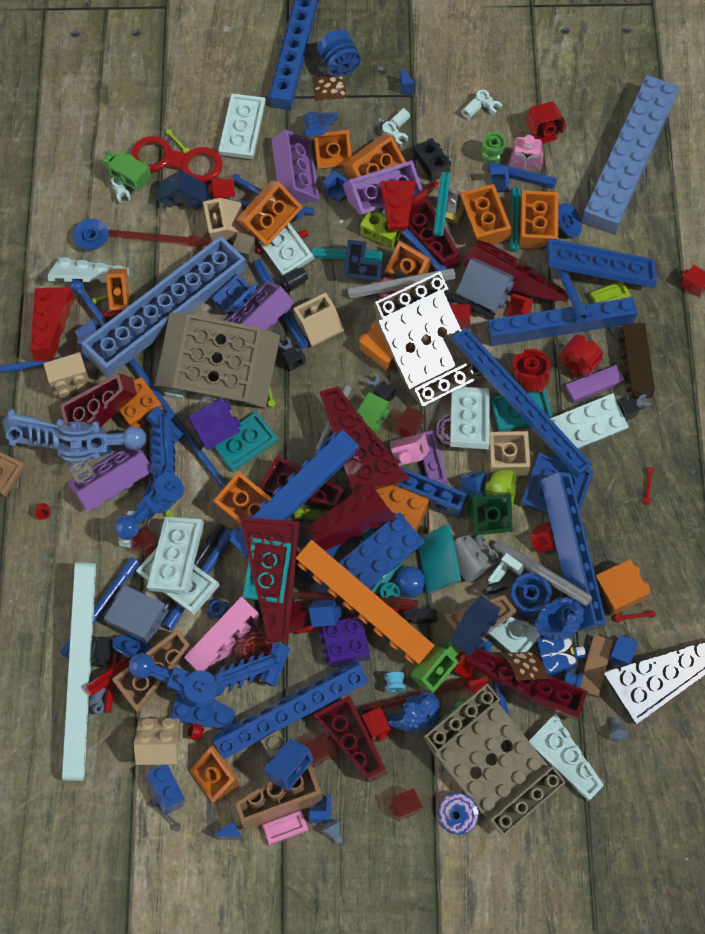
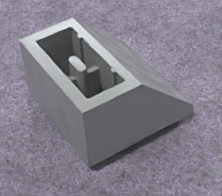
M474 534L459 537L454 541L459 572L467 583L480 579L502 562L497 552L491 549L482 535L474 536Z

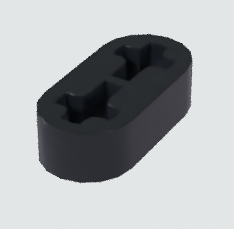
M404 609L400 611V616L409 624H430L438 621V614L435 609Z

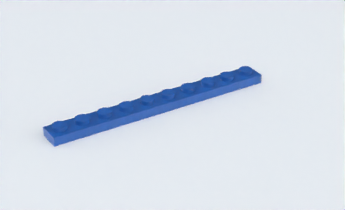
M467 328L452 336V342L576 477L591 467L592 463Z

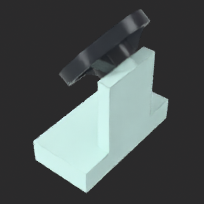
M506 553L502 558V562L488 579V587L481 591L482 595H492L508 589V583L499 581L507 570L520 577L524 572L523 564Z

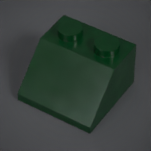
M492 491L467 493L469 530L474 536L513 532L511 493Z

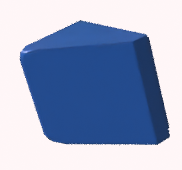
M401 69V93L414 94L415 84L404 69Z
M234 823L215 833L218 840H242Z

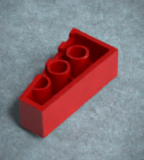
M72 287L34 289L30 350L35 362L54 360L61 334L65 329V322L69 318L70 308L75 301Z

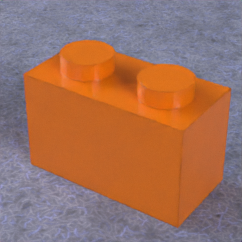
M127 268L108 269L106 281L110 310H125L131 304Z

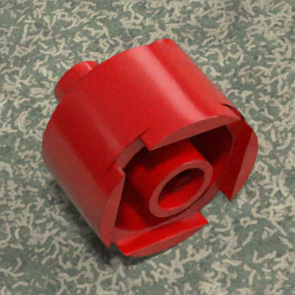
M553 101L538 106L534 105L529 109L526 124L535 139H540L542 144L552 142L557 139V135L560 132L564 133L566 122Z
M574 335L558 356V360L568 368V373L573 377L578 375L589 377L603 359V351L599 345L593 340L588 342L585 340L586 336Z
M526 349L524 353H518L513 359L512 378L524 391L541 393L550 380L551 361L540 350Z

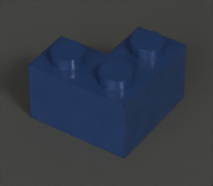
M179 170L159 182L156 200L169 208L182 202L192 209H197L203 206L204 201H207L209 185L183 170Z
M348 240L344 276L380 281L382 262L365 260L367 242Z
M480 596L463 614L450 643L470 656L475 650L479 651L485 642L483 637L487 636L492 626L495 627L500 619L498 614L501 607Z

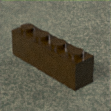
M645 323L623 324L621 331L618 332V341L622 342L620 356L621 359H624L625 363L623 365V375L627 378L625 391L626 393L629 392V399H638L643 394H646L645 398H652L655 386Z

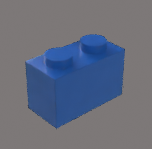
M290 738L286 744L281 746L276 756L267 763L264 770L269 781L289 791L314 759L309 748Z
M160 765L149 770L146 781L163 815L181 808L185 797L169 766Z

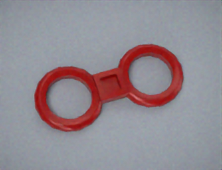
M148 136L137 141L131 150V155L140 162L141 160L138 158L139 151L146 145L157 144L165 150V156L161 161L155 164H148L150 172L160 171L165 167L178 171L183 170L198 180L207 183L217 178L222 171L223 162L221 156L215 150L208 147H198L184 153L172 150L170 144L163 138ZM207 155L215 161V167L209 174L196 175L188 168L191 159L195 156Z

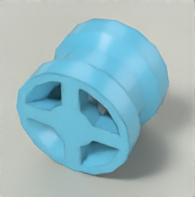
M390 672L384 675L387 681L385 692L399 693L405 691L403 672Z

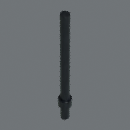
M395 270L393 277L399 279L409 277V275ZM443 291L448 301L471 305L470 310L473 311V314L494 319L496 313L484 309L482 305L478 303L475 305Z
M219 523L212 534H209L204 540L205 544L195 558L194 565L196 567L200 565L211 547L217 544L218 537L225 528L223 524ZM167 597L164 604L168 610L174 603V600L170 597Z

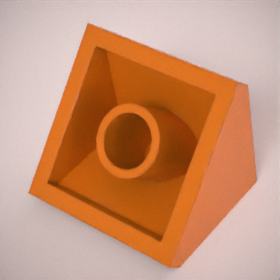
M349 129L329 131L324 135L314 136L318 169L343 166L342 163L352 157Z
M399 241L384 273L394 279H398L393 277L395 270L409 276L429 273L431 258Z
M211 746L189 770L212 803L217 802L239 786L237 778L214 746Z

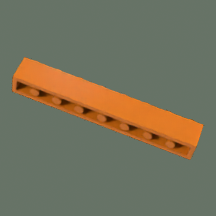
M313 540L296 557L299 561L297 565L305 572L309 569L314 574L312 578L320 585L324 582L330 588L327 590L335 598L340 596L345 601L342 603L350 611L353 609L360 613L358 618L365 624L372 623L375 626L373 630L380 637L387 636L391 640L389 644L397 651L401 648L406 653L404 657L412 664L415 661L419 664L435 646Z

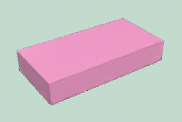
M302 810L262 824L269 846L309 831Z

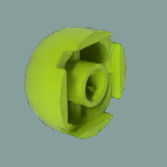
M508 469L496 471L491 476L490 481H486L485 491L511 493L513 507L516 489H514L516 471Z

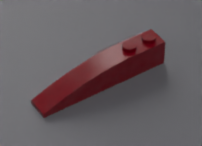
M479 241L474 244L463 264L467 267L470 259L476 258L514 276L512 280L514 285L511 290L549 300L564 302L569 300L565 289L554 282L547 283L545 276L532 273L531 267L526 264L524 266L517 263L518 259L490 243Z
M483 649L475 650L471 656H468V662L517 696L548 711H553L575 721L578 720L588 692L587 690L549 675L548 679L517 680L508 659Z

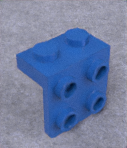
M237 274L211 300L225 314L230 311L234 313L257 291L255 287L258 285V282L256 281L250 287Z

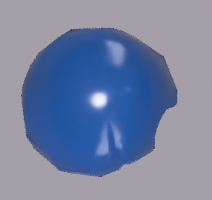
M405 566L398 571L395 584L398 586L401 596L415 598L423 592L425 576L420 569L413 566Z

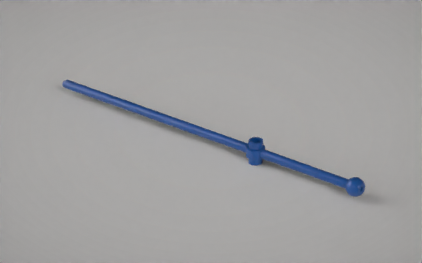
M79 279L73 280L70 283L73 293H78L97 321L104 326L108 322L84 291L83 282ZM135 358L131 359L128 363L139 378L142 377L162 404L164 412L173 414L171 420L184 433L183 437L223 490L227 485L225 480Z

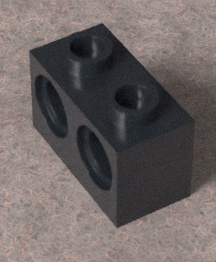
M433 138L414 146V158L431 182L439 179L442 172L450 173L451 160L448 156L444 155L440 144L436 143Z

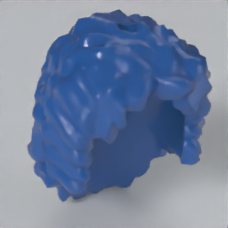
M571 598L554 599L551 603L546 604L543 609H540L541 612L538 614L535 626L537 632L547 639L567 640L568 637L574 636L579 627H581L584 621V609L578 601L574 602Z
M423 692L419 696L407 697V702L403 704L404 707L401 709V712L390 714L387 721L389 726H394L395 729H400L404 732H425L438 724L441 706L433 692Z

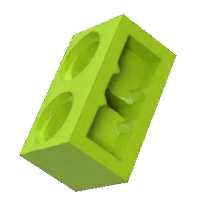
M374 210L368 212L360 224V233L392 249L402 233L399 230L388 232L387 220L381 214V211Z

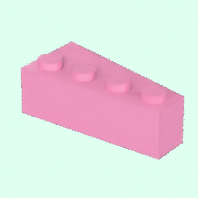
M241 596L200 641L187 650L184 657L186 663L194 671L201 670L210 673L261 625L258 612Z

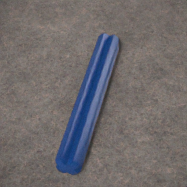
M490 162L488 167L489 172H491V167H509V177L555 188L557 184V178L495 162Z

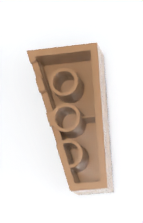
M177 629L146 654L153 658L155 665L173 671L190 648V644ZM129 666L112 679L115 686L137 714L164 682L152 676L144 679L136 678L130 673Z
M310 764L289 791L269 781L267 785L255 790L235 805L245 831L321 803L323 798Z

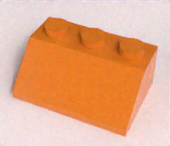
M381 135L342 163L349 178L353 179L405 163L406 161L391 135Z
M271 180L237 217L236 221L249 234L255 236L258 241L267 247L303 207L280 182Z
M494 184L460 193L476 240L490 244L510 240L511 226Z
M522 190L520 200V248L539 249L547 245L549 238L558 240V192Z

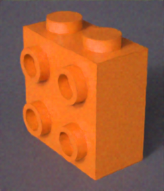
M375 321L371 330L368 333L365 332L360 337L359 350L388 371L395 362ZM407 343L405 345V350L408 351L412 347V344Z
M142 377L133 380L137 395L118 411L128 427L136 426L140 428L149 421L146 417L156 407L163 411L162 404Z
M631 559L595 576L599 593L612 616L646 600L650 595L648 583L642 580L638 566L633 564Z

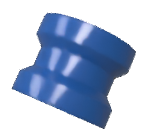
M567 670L564 682L580 688L583 674H574L571 670Z

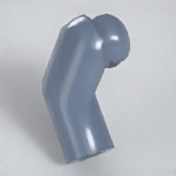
M105 688L89 699L91 711L95 715H101L104 711L102 696L106 691Z

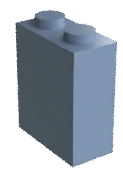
M473 258L469 261L456 293L493 311H497L500 308L502 309L507 301L505 296L507 291L510 292L514 285L512 281L514 276Z
M124 585L117 592L112 606L106 610L104 620L110 627L149 645L169 610L164 603Z

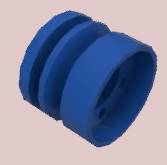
M345 30L329 32L322 37L317 45V51L331 76L347 75L354 71L361 62V55L354 45L350 34Z

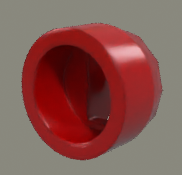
M41 503L36 505V518L45 520L50 517V507L48 504Z
M191 723L188 728V739H201L204 736L202 725Z

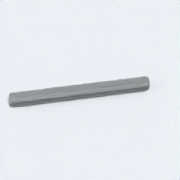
M451 268L349 288L348 295L353 299L404 289L438 272H441L444 281L455 279L456 274L455 270Z
M497 540L494 543L495 551L502 555L509 554L523 564V568L539 577L545 578L549 584L585 606L591 602L590 594L501 540Z

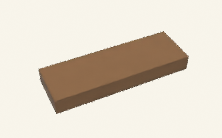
M598 635L593 636L580 688L588 691L587 695L596 698L599 696L604 678L601 672L606 670L613 640Z

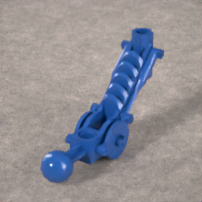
M156 407L146 417L153 425L150 429L151 473L154 480L148 484L149 486L144 491L143 499L135 506L137 510L132 515H124L116 520L114 525L115 533L124 540L136 537L139 532V524L145 518L149 521L156 513L166 512L182 497L184 492L183 483L175 475L174 446L184 433L171 420L173 414L170 412L165 414L159 407Z
M274 642L268 656L263 657V651L259 654L257 660L253 661L254 655L249 658L246 664H244V659H241L237 667L234 668L235 662L231 663L227 671H224L225 666H222L216 675L201 670L190 673L177 667L172 672L155 665L150 655L138 653L130 659L129 671L134 677L139 679L152 676L168 683L166 689L181 694L189 705L202 708L210 704L215 697L222 695L226 687L229 686L228 692H231L235 684L239 683V689L245 680H248L247 685H250L254 677L261 675L259 681L275 687L290 648Z

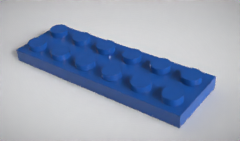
M549 238L547 243L548 267L642 285L644 287L655 288L657 284L655 259Z
M400 512L395 515L396 520L388 521L339 562L368 589L376 585L425 543ZM316 581L309 587L318 600L336 599L337 606L341 608V613L347 609L342 604L345 600L340 596L335 598L327 590L330 587L324 582L320 585Z

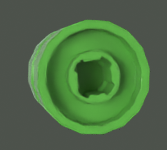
M491 132L484 137L481 157L486 164L489 165L490 162L500 164L503 161L506 145L503 135Z

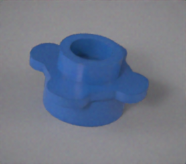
M211 600L209 602L210 611L207 613L210 619H221L226 613V609L229 606L226 601Z

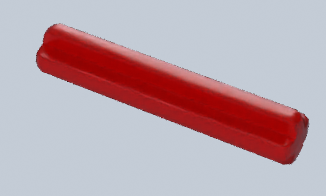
M125 657L86 685V693L89 696H93L110 684L115 676L129 666L131 658Z

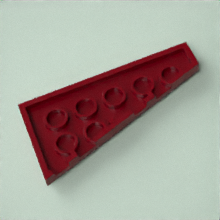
M337 386L320 391V397L332 433H340L344 430L359 445V451L343 465L352 494L369 482L377 490L408 481L409 476L401 469L396 459L390 455L385 445L370 426L364 422L363 417L353 408L351 402Z
M239 517L268 641L289 643L299 522ZM252 538L263 539V541L255 544L252 542ZM265 540H269L271 545L263 543ZM272 541L283 543L279 546H276L272 543ZM285 543H290L292 547L283 603H279L287 547L282 546ZM251 544H253L255 546V550L250 552ZM270 552L269 555H266V556L263 558V555H264L265 553ZM273 554L277 558V564L275 566L273 565L275 563V558L272 556ZM263 562L264 565L271 566L273 568L267 569L263 567L261 563ZM264 572H268L269 574H268V575H263V576L260 578V583H261V585H263V586H269V587H270V588H267V589H264V588L260 587V586H259V583H258V577H259V575L262 574V573H264ZM270 575H272L274 578L273 585H270L272 582V578L270 577ZM266 597L278 598L277 603L266 601Z

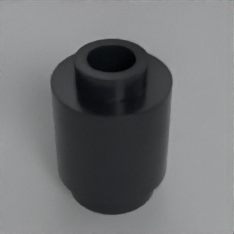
M296 267L282 275L280 283L284 290L288 289L291 292L305 284L309 278L303 267Z
M96 637V641L93 642L90 660L94 663V666L105 668L106 665L111 664L113 651L111 638Z

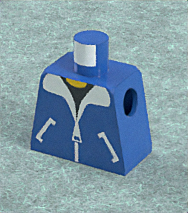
M545 637L537 638L536 648L538 656L547 674L551 677L564 674L567 670H574L576 667L575 659L586 656L584 646L572 647L569 637L567 640H553L552 638L547 639Z

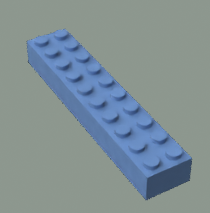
M646 75L584 211L582 223L616 235L674 105L680 86Z
M222 236L218 237L81 343L82 353L107 378L166 333L170 313L190 314L220 291L235 275L243 273L245 271L246 259Z

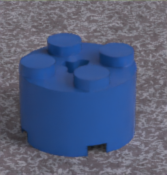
M532 573L523 574L518 577L512 586L509 598L510 603L517 611L516 614L523 619L537 618L541 612L540 609H543L550 602L551 587L545 578Z

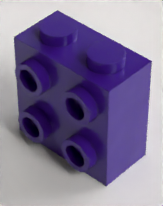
M218 398L187 415L205 450H209L241 432L239 429L241 424L236 416L232 417L230 413L232 408L227 399Z
M360 618L344 619L337 621L336 625L322 626L323 631H319L321 643L326 644L327 650H323L325 662H330L331 668L346 665L354 660L357 662L370 660L363 621Z

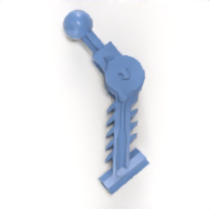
M9 409L7 417L3 419V428L6 439H9V445L14 446L16 443L33 447L42 446L55 449L58 456L67 461H84L91 457L98 459L100 458V452H107V445L124 444L128 449L138 450L145 445L146 441L145 432L136 426L128 427L123 433L106 434L104 427L99 428V422L96 421L91 424L85 422L64 423L62 419H58L57 424L40 421L35 417L16 414L14 409ZM93 438H100L97 443L91 442Z

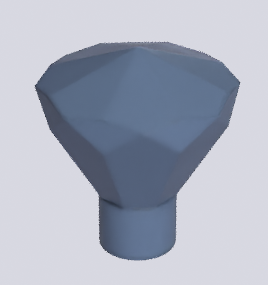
M613 718L609 739L621 741L628 738L629 733L621 725L620 718Z
M339 820L328 822L322 832L332 838L337 845L343 841L340 835Z

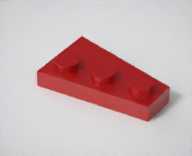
M416 180L381 181L380 190L389 231L407 229Z

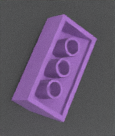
M285 129L272 139L276 179L299 203L316 202L319 200L311 140Z
M412 160L350 179L343 184L348 202L360 215L384 208L380 190L381 181L416 180L413 198L423 190Z
M267 281L226 321L266 330L269 326H273L282 314L287 313L291 309L294 301L281 286ZM220 335L225 341L227 340L224 335Z
M124 447L67 483L87 511L95 510L104 501L116 497L120 491L131 488L133 483L139 479L147 478L151 473V465L143 451Z

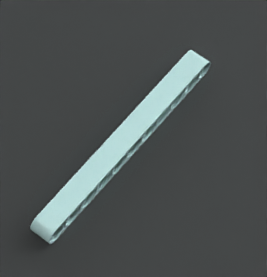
M75 562L62 771L63 781H84L89 707V695L86 693L85 688L90 683L96 563Z

